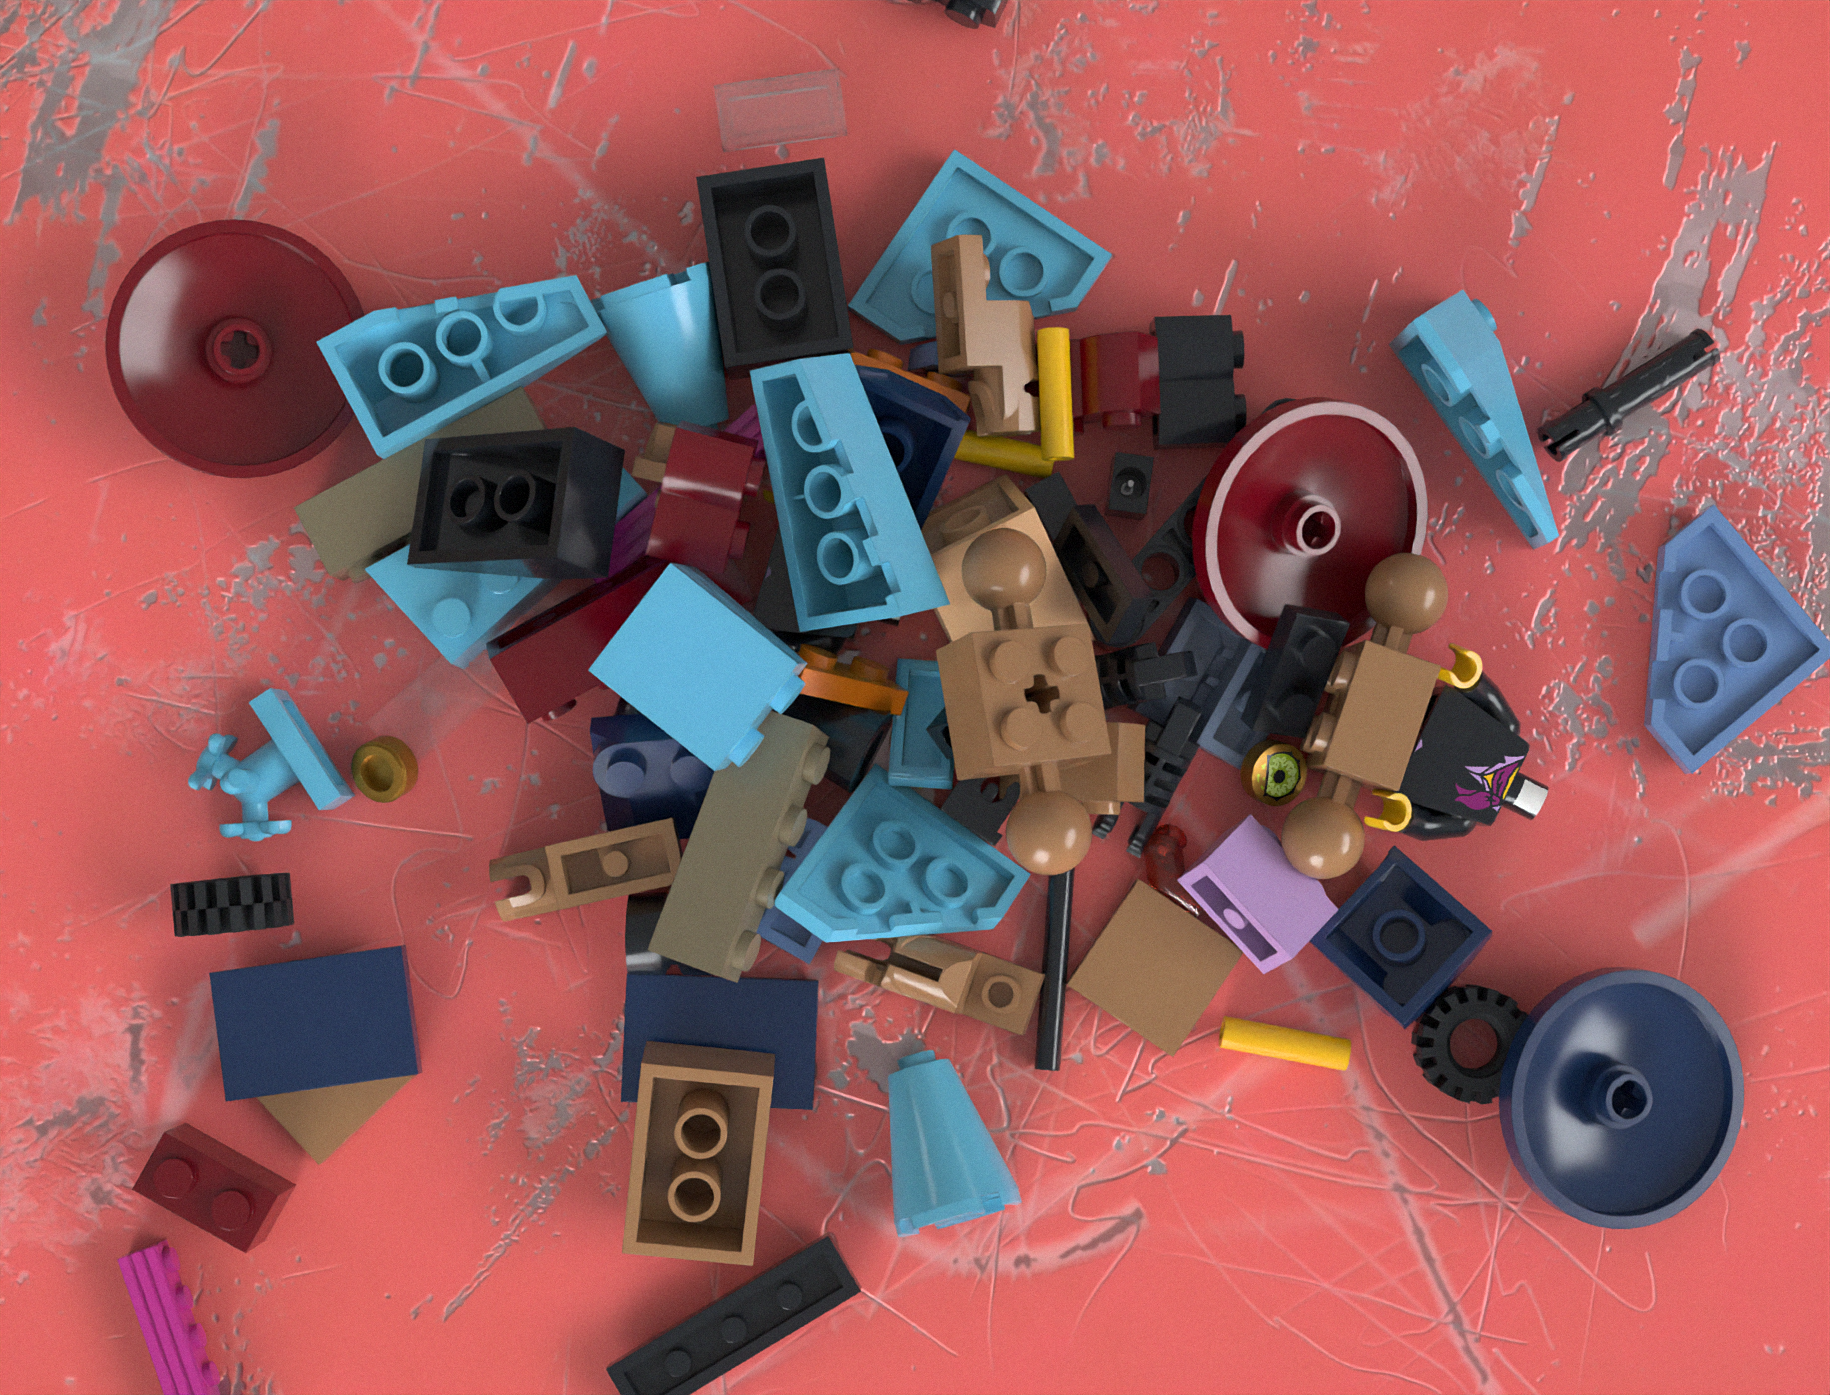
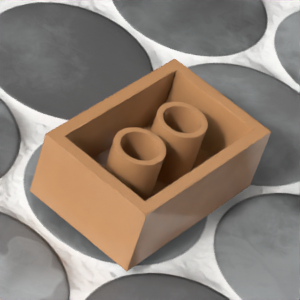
M646 1041L640 1070L622 1253L753 1266L774 1079L775 1054Z

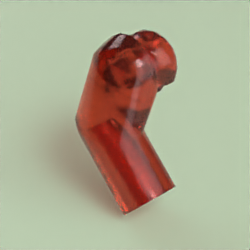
M1162 824L1156 828L1143 850L1147 881L1151 888L1196 918L1203 908L1177 881L1185 872L1182 849L1187 845V837L1178 826Z

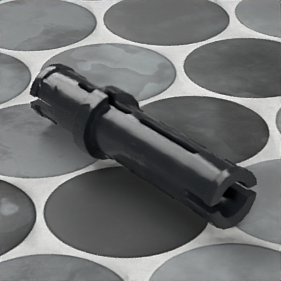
M1697 328L1686 338L1603 390L1599 387H1594L1582 395V403L1550 423L1538 428L1537 433L1541 442L1549 438L1552 440V443L1544 447L1547 453L1555 461L1561 462L1569 454L1601 434L1606 436L1615 434L1623 428V420L1706 368L1719 363L1720 354L1718 348H1714L1707 353L1704 348L1714 343L1713 339L1704 330Z

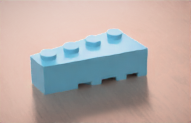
M850 353L802 358L750 370L799 631L803 632L901 617L950 605Z
M624 468L622 470L615 525L648 497L644 489ZM410 544L365 568L366 572L452 665L462 669L470 666L487 650V642L507 632L562 581L415 568L407 565Z

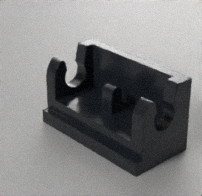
M986 778L959 780L940 807V810L991 845L996 846L1003 836L997 831L1019 799L1020 784L1016 781L1013 782L1006 789L1004 798L992 803L999 790L996 784H988L981 793V784Z

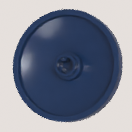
M1610 967L1586 972L1561 984L1546 995L1523 1021L1511 1043L1503 1066L1499 1090V1115L1502 1134L1513 1164L1532 1191L1556 1210L1582 1222L1610 1229H1632L1656 1224L1673 1217L1696 1201L1711 1186L1728 1161L1740 1130L1744 1107V1077L1741 1060L1731 1032L1720 1014L1711 1003L1689 985L1661 973L1633 967Z

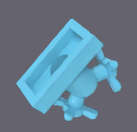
M269 688L249 702L272 740L242 761H239L228 755L235 747L238 738L230 734L224 736L217 733L212 734L208 739V745L202 751L197 761L196 771L188 779L189 786L197 791L202 786L211 791L216 785L217 780L220 779L221 789L225 793L233 794L242 804V823L219 824L220 834L226 838L238 836L241 839H249L251 841H261L274 834H286L291 830V820H268V801L298 782L302 783L319 810H334L355 796L288 692Z

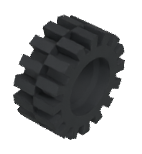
M290 873L238 876L170 884L175 937L236 933L294 924Z
M1466 984V987L1453 986L1445 990L1446 993L1440 996L1425 1013L1415 1020L1420 1024L1417 1033L1412 1032L1411 1043L1416 1045L1417 1053L1413 1054L1416 1065L1424 1071V1074H1422L1424 1078L1448 1096L1469 1104L1470 1101L1479 1104L1492 1103V1098L1499 1097L1502 1070L1508 1050L1528 1014L1521 1011L1517 1007L1519 1003L1511 997L1490 988ZM1481 1019L1487 1022L1496 1034V1052L1493 1058L1482 1067L1472 1069L1462 1067L1456 1062L1451 1053L1450 1039L1452 1033L1459 1024L1466 1020Z

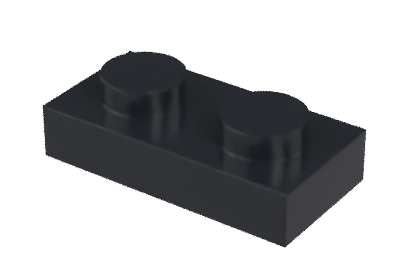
M1095 504L1073 505L1052 545L1071 587L1107 644L1129 642L1151 604L1154 595Z
M1285 604L1240 720L1252 731L1305 738L1350 622L1336 612Z

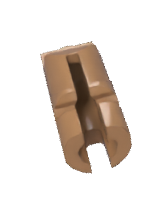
M956 235L931 245L939 374H973V380L968 382V391L976 417L977 436L1007 437L1041 432L1039 397H1033L1023 389L1025 384L1039 380L1036 362L1034 316L1030 302L1022 300H986V288L990 280V265L988 258L983 254L982 235Z
M669 818L492 859L489 863L490 882L523 875L527 876L530 880L531 890L529 893L495 901L500 918L505 922L672 885L683 857L676 820L675 818Z
M934 934L872 939L884 942L891 948L890 955L885 960L875 959L852 950H846V952L838 950L834 962V970L954 1014L972 1017L1021 1036L1025 1035L1045 974Z

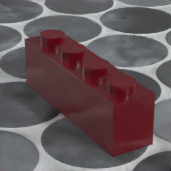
M645 555L599 583H594L486 643L491 663L527 724L542 717L543 721H551L566 714L576 705V697L596 686L600 690L610 689L588 669L670 563H680ZM730 558L724 574L699 569L742 607L754 599L733 559Z

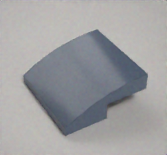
M1188 597L1161 645L1158 656L1182 651H1193L1198 675L1164 683L1167 696L1164 699L1141 704H1128L1127 707L1143 717L1163 725L1178 696H1182L1201 707V715L1189 739L1199 743V748L1241 771L1243 759L1248 751L1257 743L1266 740L1269 733L1252 731L1240 720L1267 649L1240 637L1230 630L1206 603L1197 598Z

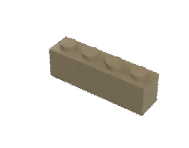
M520 386L295 506L294 509L328 574L342 581L351 578L353 583H360L372 578L365 568L410 544L425 439L548 428L531 396Z
M771 711L757 728L764 735V739L750 758L741 767L731 762L726 769L714 772L648 950L736 983H738L741 972L749 971L757 958L761 944V935L756 933L765 908L771 909L775 905L774 901L782 890L784 872L780 871L788 846L794 847L803 834L807 821V810L803 806L811 784L817 785L822 780L830 759V748L826 747L829 736L812 724Z

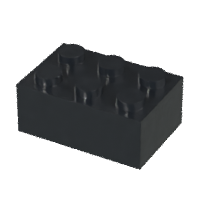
M824 158L696 177L724 363L730 380L751 377L750 370L792 360L854 353Z

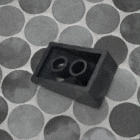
M576 427L425 439L407 565L423 569L554 580L608 578L625 450Z

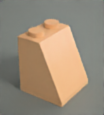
M1006 474L930 512L921 532L950 602V605L933 609L950 643L973 632L994 631L991 611L981 607L970 597L964 586L961 570L965 552L970 544L981 534L998 528L1015 529L1027 534L1038 544L1045 557L1046 580L1042 591L1030 604L1033 627L1087 623L1035 507ZM1090 629L1091 639H1092V641H1093V640H1095V638H1094L1093 633H1092V631H1091V629Z

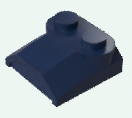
M855 365L920 530H922L943 486L945 477L971 418L948 397L887 369Z
M644 714L591 718L590 736L594 755L592 771L593 777L599 786L607 831L611 832L675 818L679 839H689L715 771Z
M1394 845L1388 851V855L1380 866L1309 942L1373 1000L1384 1014L1394 1019L1403 1029H1406L1425 1013L1472 963L1492 937V930Z

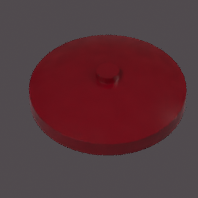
M230 219L200 223L182 229L154 245L136 262L126 275L113 300L108 317L105 335L107 370L113 391L126 417L135 429L162 454L190 469L225 478L265 477L293 469L311 460L333 443L351 421L355 413L320 350L317 341L365 315L358 297L341 270L329 257L302 237L285 229L252 220Z
M1310 397L1283 403L1261 414L1242 428L1227 444L1212 466L1202 487L1194 516L1192 545L1195 571L1204 597L1218 618L1240 637L1265 649H1268L1285 604L1340 614L1350 622L1341 647L1355 641L1371 630L1376 622L1367 610L1364 594L1366 581L1371 571L1383 559L1394 554L1416 553L1421 555L1425 541L1428 520L1427 491L1422 469L1411 445L1403 434L1380 414L1360 405L1328 397Z

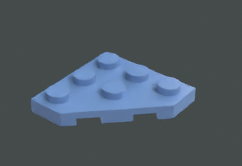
M1715 505L1706 507L1659 546L1657 556L1644 726L1684 774H1693L1830 659V641Z

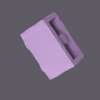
M1251 814L1225 831L1177 879L1263 974L1293 959L1339 910L1325 895L1324 888L1316 878L1306 876L1295 869L1288 861L1281 842L1275 833L1269 828L1260 825Z

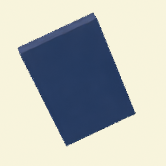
M406 945L209 973L226 1102L422 1073Z
M627 973L621 1102L637 1103L641 1062L646 1041L775 1054L770 1108L813 1110L819 980L740 977L738 983L714 975H628Z

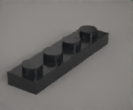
M827 1232L608 1364L606 1371L621 1395H690L860 1293L862 1287L831 1234Z

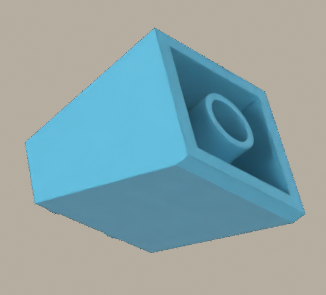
M670 563L588 671L711 769L717 771L726 769L731 762L741 767L750 758L764 739V735L757 728L772 709L782 714L796 699L805 686V682L798 675L808 663L699 569L692 566Z

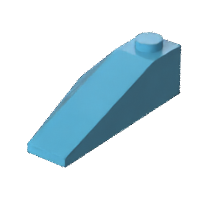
M573 275L500 288L498 292L460 299L455 296L434 300L435 303L421 306L376 310L317 341V344L376 454L385 459L518 387H526L608 335L578 277Z
M1461 290L1413 320L1389 343V346L1531 547L1536 549L1559 536L1504 353L1500 341L1493 333L1497 329L1496 322L1490 311L1480 300L1475 298L1471 301L1464 290Z

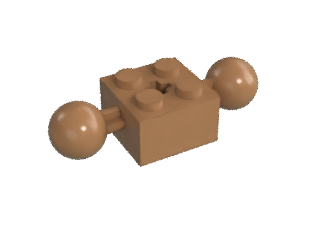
M1010 528L993 529L981 534L970 544L965 552L961 571L964 586L970 597L978 605L991 611L994 631L973 632L936 650L957 780L1019 774L1023 798L1014 806L1007 820L1006 840L1008 847L1017 862L1027 870L1040 875H1058L1073 869L1083 860L1092 840L1090 817L1084 806L1075 797L1062 791L1058 770L1074 768L1112 754L1089 623L1033 627L1030 604L1038 597L1046 580L1047 569L1043 552L1030 536L1021 531Z
M1416 553L1391 555L1379 562L1371 571L1366 581L1364 592L1367 610L1376 622L1370 641L1364 640L1344 648L1340 656H1337L1324 689L1329 695L1323 712L1320 716H1313L1306 736L1301 740L1300 750L1308 753L1306 759L1307 768L1320 772L1324 776L1317 797L1309 798L1299 803L1286 817L1282 828L1281 842L1283 851L1292 866L1302 874L1312 878L1331 879L1341 876L1354 867L1360 859L1365 845V832L1360 817L1354 811L1360 788L1363 787L1371 791L1374 788L1399 791L1441 668L1440 665L1406 654L1413 634L1421 633L1432 627L1443 615L1448 602V586L1442 571L1433 561Z

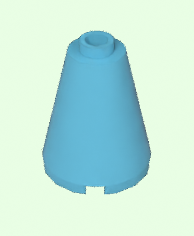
M709 262L687 267L686 271L677 274H665L590 300L608 333L606 335L658 422L678 425L683 420L719 430L717 423L729 419L722 343Z
M934 1050L923 1051L898 1059L899 1071L888 1076L893 1213L898 1237L920 1234L919 1228L935 1224L937 1229H941L1005 1210L1004 1205H1018L1022 1203L1019 1187L950 1059L936 1060Z

